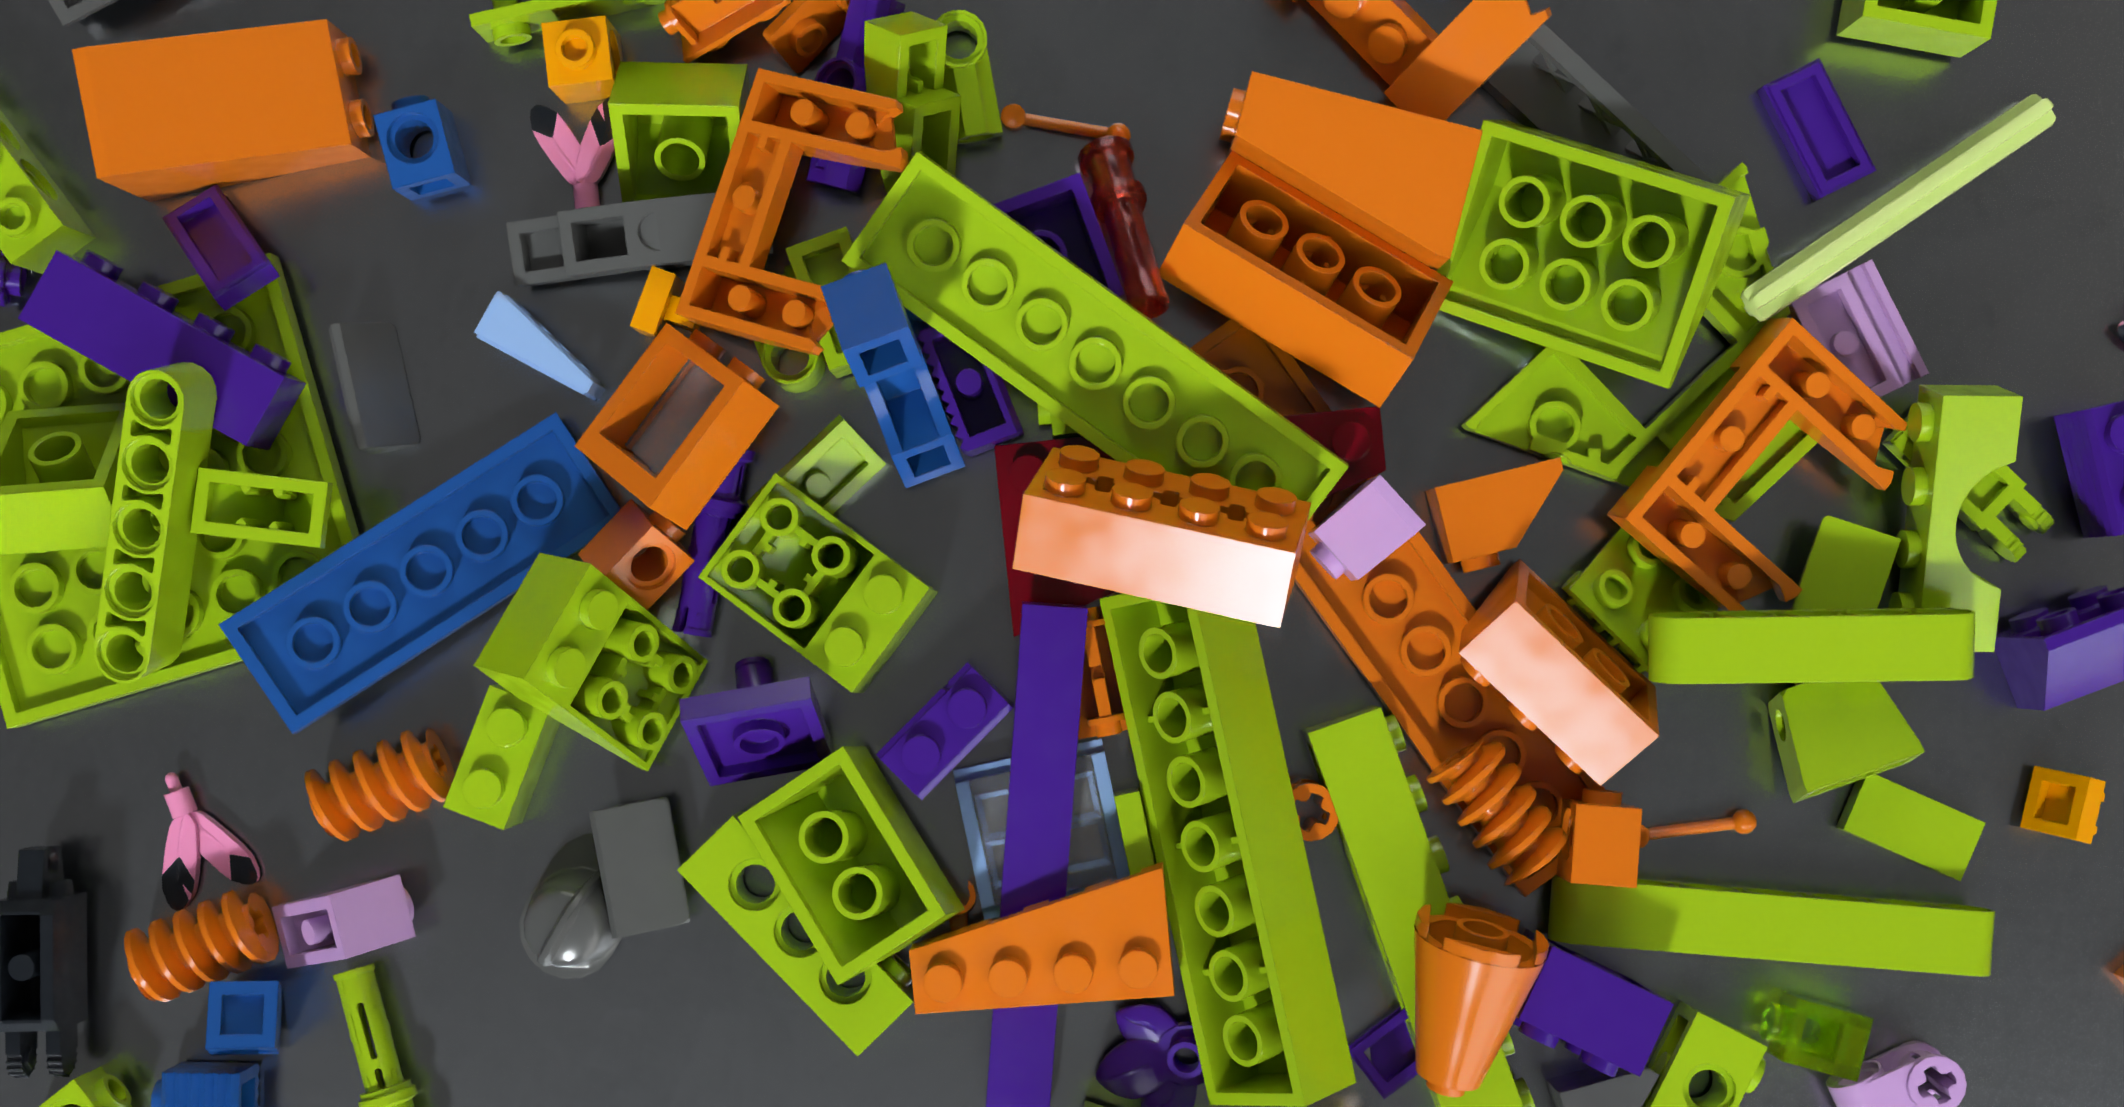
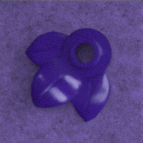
M1137 1003L1118 1009L1116 1011V1020L1125 1041L1106 1054L1095 1074L1098 1083L1114 1095L1127 1099L1141 1098V1107H1194L1198 1085L1205 1082L1192 1022L1178 1023L1162 1006L1152 1003ZM1182 1048L1191 1049L1197 1054L1199 1060L1194 1064H1184L1179 1061L1176 1052Z

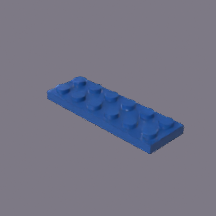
M556 412L218 624L292 734L299 733L515 594L539 552L569 559L579 553L618 513L621 508L586 456L575 447L576 441Z

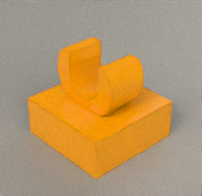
M652 266L630 327L640 334L651 338L657 336L666 322L691 332L695 328L700 330V325L675 314L685 282L674 273Z
M2034 765L2020 827L2091 844L2093 835L2097 833L2098 827L2096 822L2101 802H2104L2105 799L2104 788L2106 781Z

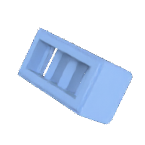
M501 291L496 292L474 331L477 334L476 337L594 401L596 398L600 400L606 390L600 384V380L518 301Z

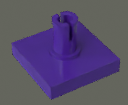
M747 657L735 664L736 689L679 699L680 722L709 786L807 770L834 752L833 742L810 677L774 682L773 667H771V662L764 657Z

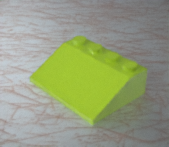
M1505 119L1483 120L1480 129L1483 132L1450 259L1436 271L1453 281L1439 310L1667 389L1671 388L1728 259L1750 194Z

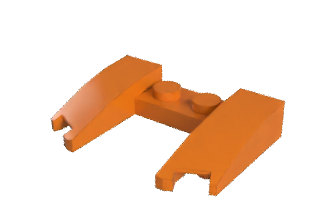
M1307 0L1390 85L1383 93L1398 109L1448 121L1552 16L1550 7L1531 13L1527 0H1472L1438 35L1405 0Z
M758 68L675 314L705 328L819 356L824 350L819 341L833 326L821 285L765 271L764 267L802 155L900 173L904 171L909 164L908 152L902 147L897 148L894 118L903 113V104L889 97Z
M1770 318L1730 366L1735 372L1733 377L1658 467L1647 465L1607 513L1614 522L1723 611L1746 610L1740 604L1741 602L1772 588L1778 599L1785 602L1797 597L1803 590L1715 511V508L1784 425L1791 420L1818 444L1879 490H1886L1892 483L1894 471L1878 467L1875 464L1884 428L1905 431L1907 426L1905 420L1794 318Z

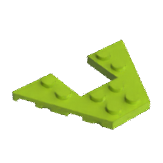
M1741 162L1721 179L1717 185L1750 194L1745 175L1749 174L1747 166ZM1751 194L1728 259L1703 313V316L1731 345L1645 426L1628 411L1579 358L1547 347L1542 348L1461 426L1466 431L1548 460L1560 457L1562 465L1627 488L1632 485L1647 465L1658 467L1733 377L1735 372L1730 366L1768 321H1759L1754 316H1749L1744 309L1745 305L1741 299L1743 289L1774 269L1767 251L1769 239L1765 227L1760 228ZM1789 306L1771 318H1787L1791 314ZM1789 420L1715 508V511L1728 523L1735 522L1809 452L1817 442Z

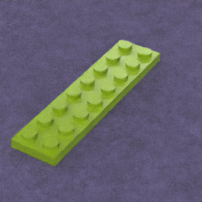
M917 151L841 260L854 271L867 270L886 262L905 308L1116 461L1126 463L1132 459H1146L1161 464L1167 472L1190 477L1197 473H1211L1228 479L1232 486L1256 491L1263 487L1285 489L1295 494L1298 500L1312 502L1308 520L1349 467L1347 462L921 151Z

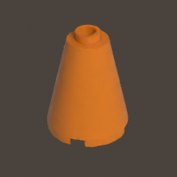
M1447 903L1444 915H1430L1431 904L1422 906L1417 912L1414 924L1416 1072L1426 1080V1086L1433 1092L1448 1097H1461L1465 1094V1091H1473L1481 1086L1546 962L1550 944L1546 937L1538 930H1535L1533 941L1518 933L1520 920L1506 914L1482 907Z

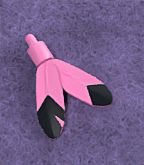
M609 98L596 108L585 131L581 145L557 112L543 105H535L530 112L531 128L540 147L559 173L573 187L575 209L600 206L598 183L603 178L615 155L608 107Z
M173 772L168 773L165 776V782L170 793L165 794L164 798L174 820L170 824L166 840L162 870V890L169 906L176 911H180L192 901L197 893L201 855L231 881L244 885H252L259 881L261 876L260 868L252 852L218 821L207 813L198 810L190 787L182 788L178 775Z

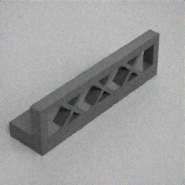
M1545 24L1482 86L1522 125L1716 184Z

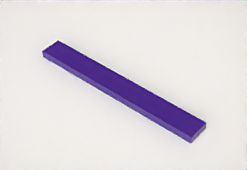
M1022 601L999 918L1023 911L1024 907L1048 899L1050 902L1066 897L1088 607L1086 605ZM1058 1004L992 1009L985 1107H1050Z

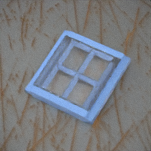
M1102 738L1080 742L1077 746L1066 896L1084 891L1087 886L1109 879L1114 881L1130 876ZM1011 757L953 770L984 920L999 917Z

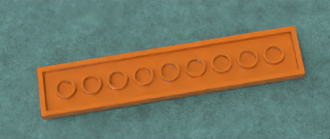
M1231 319L1191 347L1193 351L1282 416L1331 411L1292 355ZM1378 474L1326 497L1307 522L1295 583L1390 715H1395L1401 730L1429 769L1433 771L1442 762L1474 742L1484 740L1481 744L1484 745L1499 741L1506 748V752L1497 766L1508 763L1518 765L1521 769V775L1513 787L1526 784L1531 785L1537 793L1535 800L1529 808L1546 806L1552 813L1551 821L1545 829L1560 827L1562 798L1582 800L1584 788L1605 790L1602 785L1600 786L1585 771L1582 774H1576L1570 770L1554 750L1555 743L1539 728L1532 731L1523 726L1511 713L1507 705L1508 699L1492 684L1487 687L1482 686L1465 670L1460 660L1462 656L1459 654L1461 633L1476 610L1419 531L1359 580L1350 581L1344 573L1337 579H1334L1312 556L1310 550L1317 543L1308 533L1362 483L1378 476ZM1449 779L1439 782L1446 792L1453 785ZM1465 801L1455 803L1461 813L1467 808ZM1479 822L1470 824L1476 834L1483 828ZM1495 844L1486 846L1492 856L1498 849ZM1558 854L1533 874L1513 883L1520 895L1528 896L1557 875ZM1510 865L1501 867L1507 877L1513 871Z

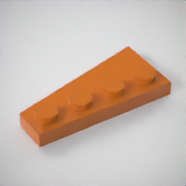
M1160 862L1142 868L1139 873L1114 881L1109 879L1087 886L1084 891L1049 902L1048 899L1024 907L1023 911L996 920L987 919L912 944L909 950L915 1014L1174 996L1175 983L1164 863Z

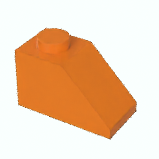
M1557 457L1426 490L1425 495L1442 563L1450 564L1461 561L1463 573L1500 565L1501 561L1498 552L1518 546L1563 471L1561 458Z

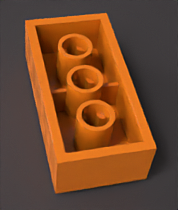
M1231 151L1183 223L1157 273V276L1181 289L1183 292L1208 305L1379 408L1415 358L1453 284L1452 280L1234 151Z
M1068 445L1061 449L1053 447L1023 494L1012 569L1280 628L1297 576L1312 502L1298 500L1292 492L1277 487H1263L1256 491L1232 486L1228 479L1216 474L1197 473L1190 477L1167 472L1161 464L1151 460L1132 459L1125 463L1102 458L1096 450L1085 446Z

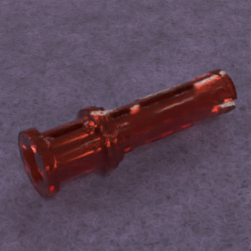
M1120 136L1097 138L1080 150L1077 157L1081 173L1090 180L1093 191L1090 201L1097 219L1106 224L1127 301L1149 319H1153L1164 314L1169 309L1170 299L1164 288L1154 248L1142 214L1146 207L1147 194L1144 185L1135 179L1131 166L1135 159L1132 144L1126 138ZM1110 154L1114 156L1111 161L1109 159Z

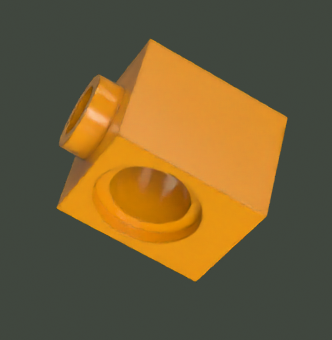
M603 15L541 23L548 87L565 104L610 98L620 61H623L621 35L609 19Z

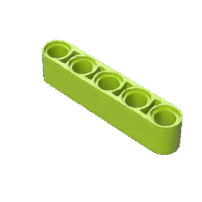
M180 362L139 373L130 382L126 395L94 640V660L98 669L108 679L117 683L129 684L172 664L179 657L183 644L198 534L190 533L198 467L207 468L217 401L216 385L212 376L203 367L191 362ZM168 384L175 389L177 394V408L170 402L167 395ZM159 448L168 458V471L159 460ZM151 512L160 524V534L153 528L150 520ZM142 575L151 586L152 596L143 586ZM134 638L140 644L143 656L137 651L134 645Z
M1878 608L1670 611L1649 614L1648 680L1657 683L1742 684L1955 681L1974 678L1975 611L1968 609Z

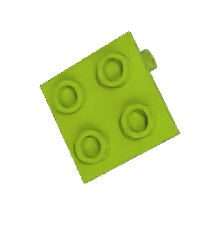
M1621 527L1583 572L1579 570L1574 573L1561 587L1569 595L1566 602L1570 606L1575 605L1590 620L1594 618L1597 621L1593 626L1597 633L1606 630L1610 633L1607 642L1611 646L1620 643L1617 647L1635 664L1634 669L1638 673L1644 671L1648 673L1650 613L1717 611L1719 609L1716 604L1677 575Z

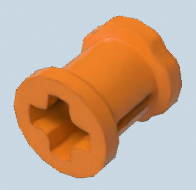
M1300 778L1291 783L1295 801L1307 802L1311 793H1314V803L1322 808L1318 819L1307 817L1303 825H1300L1303 840L1312 842L1321 840L1331 834L1338 824V817L1328 789L1315 780Z

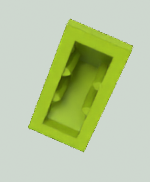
M198 467L190 533L325 548L333 483Z

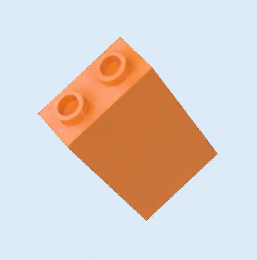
M327 19L72 49L96 177L148 202L206 191L216 184L222 188L371 157L367 137L374 136L373 117L364 98L359 99L355 79L356 75L362 74L360 53L354 39L351 36L347 37L344 32Z
M1252 71L1245 90L1233 88L1219 140L1231 143L1227 157L1231 151H1234L1437 271L1450 259L1483 130Z

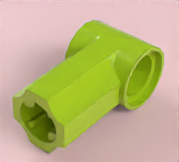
M966 10L946 12L936 21L948 25L947 34L953 31H963L968 33L976 43L975 51L968 57L955 59L947 54L945 56L943 88L961 95L958 144H972L1002 136L1003 129L987 49V32L984 24L975 14Z

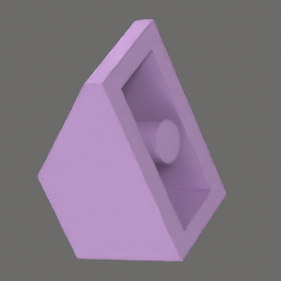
M1378 475L1362 483L1308 533L1317 543L1310 550V553L1334 579H1337L1344 573L1350 581L1359 580L1413 537L1426 524L1381 475Z
M400 874L370 880L272 907L287 969L344 960L416 937L412 923L414 918L413 901L408 891L402 885Z

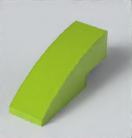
M913 11L864 21L866 92L893 98L903 104V113L894 118L897 148L902 147L908 152L909 162L917 151H921L955 176L961 95L943 88L948 25ZM880 170L885 190L888 194L902 173Z

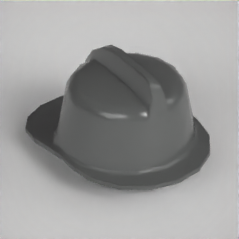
M583 834L565 843L556 853L528 897L519 921L520 940L529 959L543 972L561 979L583 978L600 970L613 955L622 939H612L593 834Z

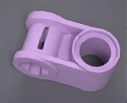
M1914 1040L1902 1043L1898 1047L1867 1061L1843 1067L1828 1077L1826 1085L1836 1107H1957L1965 1096L1967 1082L1963 1070L1956 1062L1945 1055H1941L1937 1049L1926 1042ZM1916 1055L1918 1058L1914 1059L1911 1056ZM1932 1067L1931 1069H1929V1070L1926 1072V1075H1925L1924 1071H1925L1927 1068ZM1927 1078L1928 1083H1926L1924 1086H1920L1926 1082ZM1936 1093L1941 1098L1936 1099L1933 1095Z

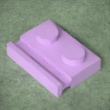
M1872 259L1816 286L1788 305L1791 313L1788 315V318H1794L1879 397L1929 374Z

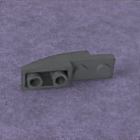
M716 193L558 211L557 215L507 222L506 227L514 284L517 287H530L640 270L650 271L652 266L663 270L691 266ZM773 244L771 246L769 254H774Z

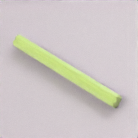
M2031 94L1743 289L1741 299L1745 305V311L1749 316H1754L1759 321H1766L2051 127L2056 120V116L2052 111L2053 103L2048 98L2042 99L2037 94Z

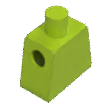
M1880 682L1794 683L1795 686L1779 692L1768 702L1774 735L1789 795L1793 803L1905 765L1925 752L1921 742Z

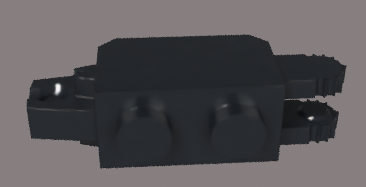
M31 846L19 850L17 880L9 882L7 898L0 899V1032H5L6 1070L9 1072L8 1075H12L14 1078H29L30 1074L35 1070V1064L37 1063L38 1031H46V1055L48 1056L46 1062L49 1075L70 1077L73 1069H75L76 1057L78 1055L76 1052L78 1047L77 1024L88 1019L87 892H74L72 879H64L62 846Z

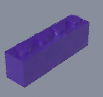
M56 250L20 313L19 320L130 382L139 373L180 362H191L203 367L212 376L216 385L217 401L213 428L245 446L264 450L270 449L306 385L305 382L287 373L292 362L258 344H255L251 352L231 342L236 332L235 330L200 312L195 321L175 310L180 301L178 298L148 282L143 281L139 289L132 287L119 279L124 269L99 254L86 250L81 259ZM168 384L167 395L170 402L177 407V394L175 389Z

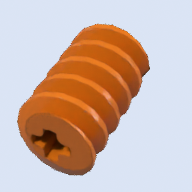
M427 727L425 732L426 742L422 744L410 730L401 732L402 752L397 753L387 740L377 742L378 762L373 763L362 749L353 752L354 772L351 773L339 759L330 761L328 766L330 781L327 783L316 769L306 771L304 780L310 806L316 820L325 832L333 838L336 837L347 842L357 838L362 829L371 832L382 828L385 819L395 822L406 818L409 809L415 812L428 809L432 803V798L439 802H444L455 773L448 753L433 728Z
M1480 740L1464 747L1442 762L1428 775L1426 780L1429 784L1450 780L1453 785L1441 801L1444 805L1465 801L1467 808L1456 822L1460 827L1477 822L1482 825L1483 828L1471 843L1476 849L1490 844L1496 845L1498 849L1486 865L1490 870L1510 865L1513 871L1504 881L1503 885L1507 886L1526 878L1549 863L1566 843L1567 834L1560 827L1545 829L1552 816V813L1546 806L1529 808L1535 800L1537 793L1531 785L1526 784L1513 787L1521 775V769L1518 765L1508 763L1497 766L1505 756L1506 748L1499 741L1481 745L1484 740Z
M231 890L222 894V913L215 903L208 899L198 903L196 910L198 922L192 913L183 909L174 913L172 919L173 929L168 922L160 918L150 922L148 927L149 938L139 928L126 931L124 949L128 969L141 994L146 999L154 1002L156 1000L168 1002L179 997L182 991L191 993L203 988L206 981H221L226 979L230 972L239 974L251 969L254 962L262 965L274 960L279 952V937L274 918L264 898L258 893L252 892L249 894L248 903L245 904L239 894Z

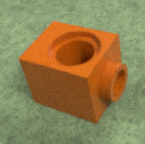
M632 499L578 553L583 562L591 563L646 610L695 561L679 541L686 534L682 527L655 511L650 515ZM647 548L642 555L634 558L640 550Z
M1584 788L1582 800L1562 798L1560 828L1567 834V840L1558 853L1557 876L1576 884L1637 888L1642 809L1622 803L1623 792Z

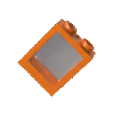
M666 322L575 444V447L646 506L687 531L778 409L779 405L759 391V388L766 379L735 356L726 367L720 360L727 351L697 328L687 338ZM633 453H635L638 457L645 461L649 465V467L640 459H638Z

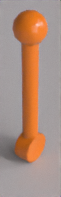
M1009 104L1001 112L1003 126L1010 131H1018L1024 126L1105 139L1111 146L1116 148L1126 146L1131 139L1129 128L1122 123H1115L1110 127L1028 114L1018 104Z
M1741 809L1736 811L1732 817L1649 828L1641 825L1640 848L1645 847L1649 840L1733 829L1740 834H1748L1756 828L1757 819L1752 811Z

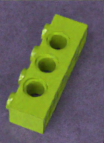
M0 109V250L11 264L43 274L56 250L74 255L96 237Z
M741 810L725 822L677 871L858 1057L914 1002L911 969L899 956L893 954L865 970V982L855 988L837 985L813 943L800 942L790 934L787 922L789 915L794 911L776 881L772 895L767 897L755 896L746 889L743 875L747 866L761 865L766 868L767 866L738 819V816L744 813Z
M1680 1001L1648 1067L1659 1074V1077L1642 1107H1738L1745 1092L1751 1093L1760 1083L1766 1066L1763 1056L1768 1047L1732 1026ZM1711 1070L1713 1082L1710 1090L1701 1097L1690 1098L1689 1083L1692 1077L1700 1071Z

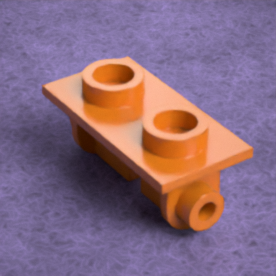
M666 0L664 2L665 9L658 13V18L668 34L673 35L678 31L681 33L683 61L690 63L707 52L719 50L732 37L754 24L770 20L783 7L790 4L791 0Z
M1101 606L1088 608L1078 732L1079 740L1095 736L1097 738L1111 736L1128 730Z

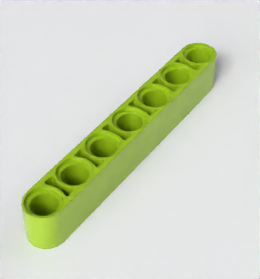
M1555 875L1552 877L1547 938L1562 943L1985 977L1991 975L1995 911L1983 907L1950 903L1637 879V888L1576 884Z

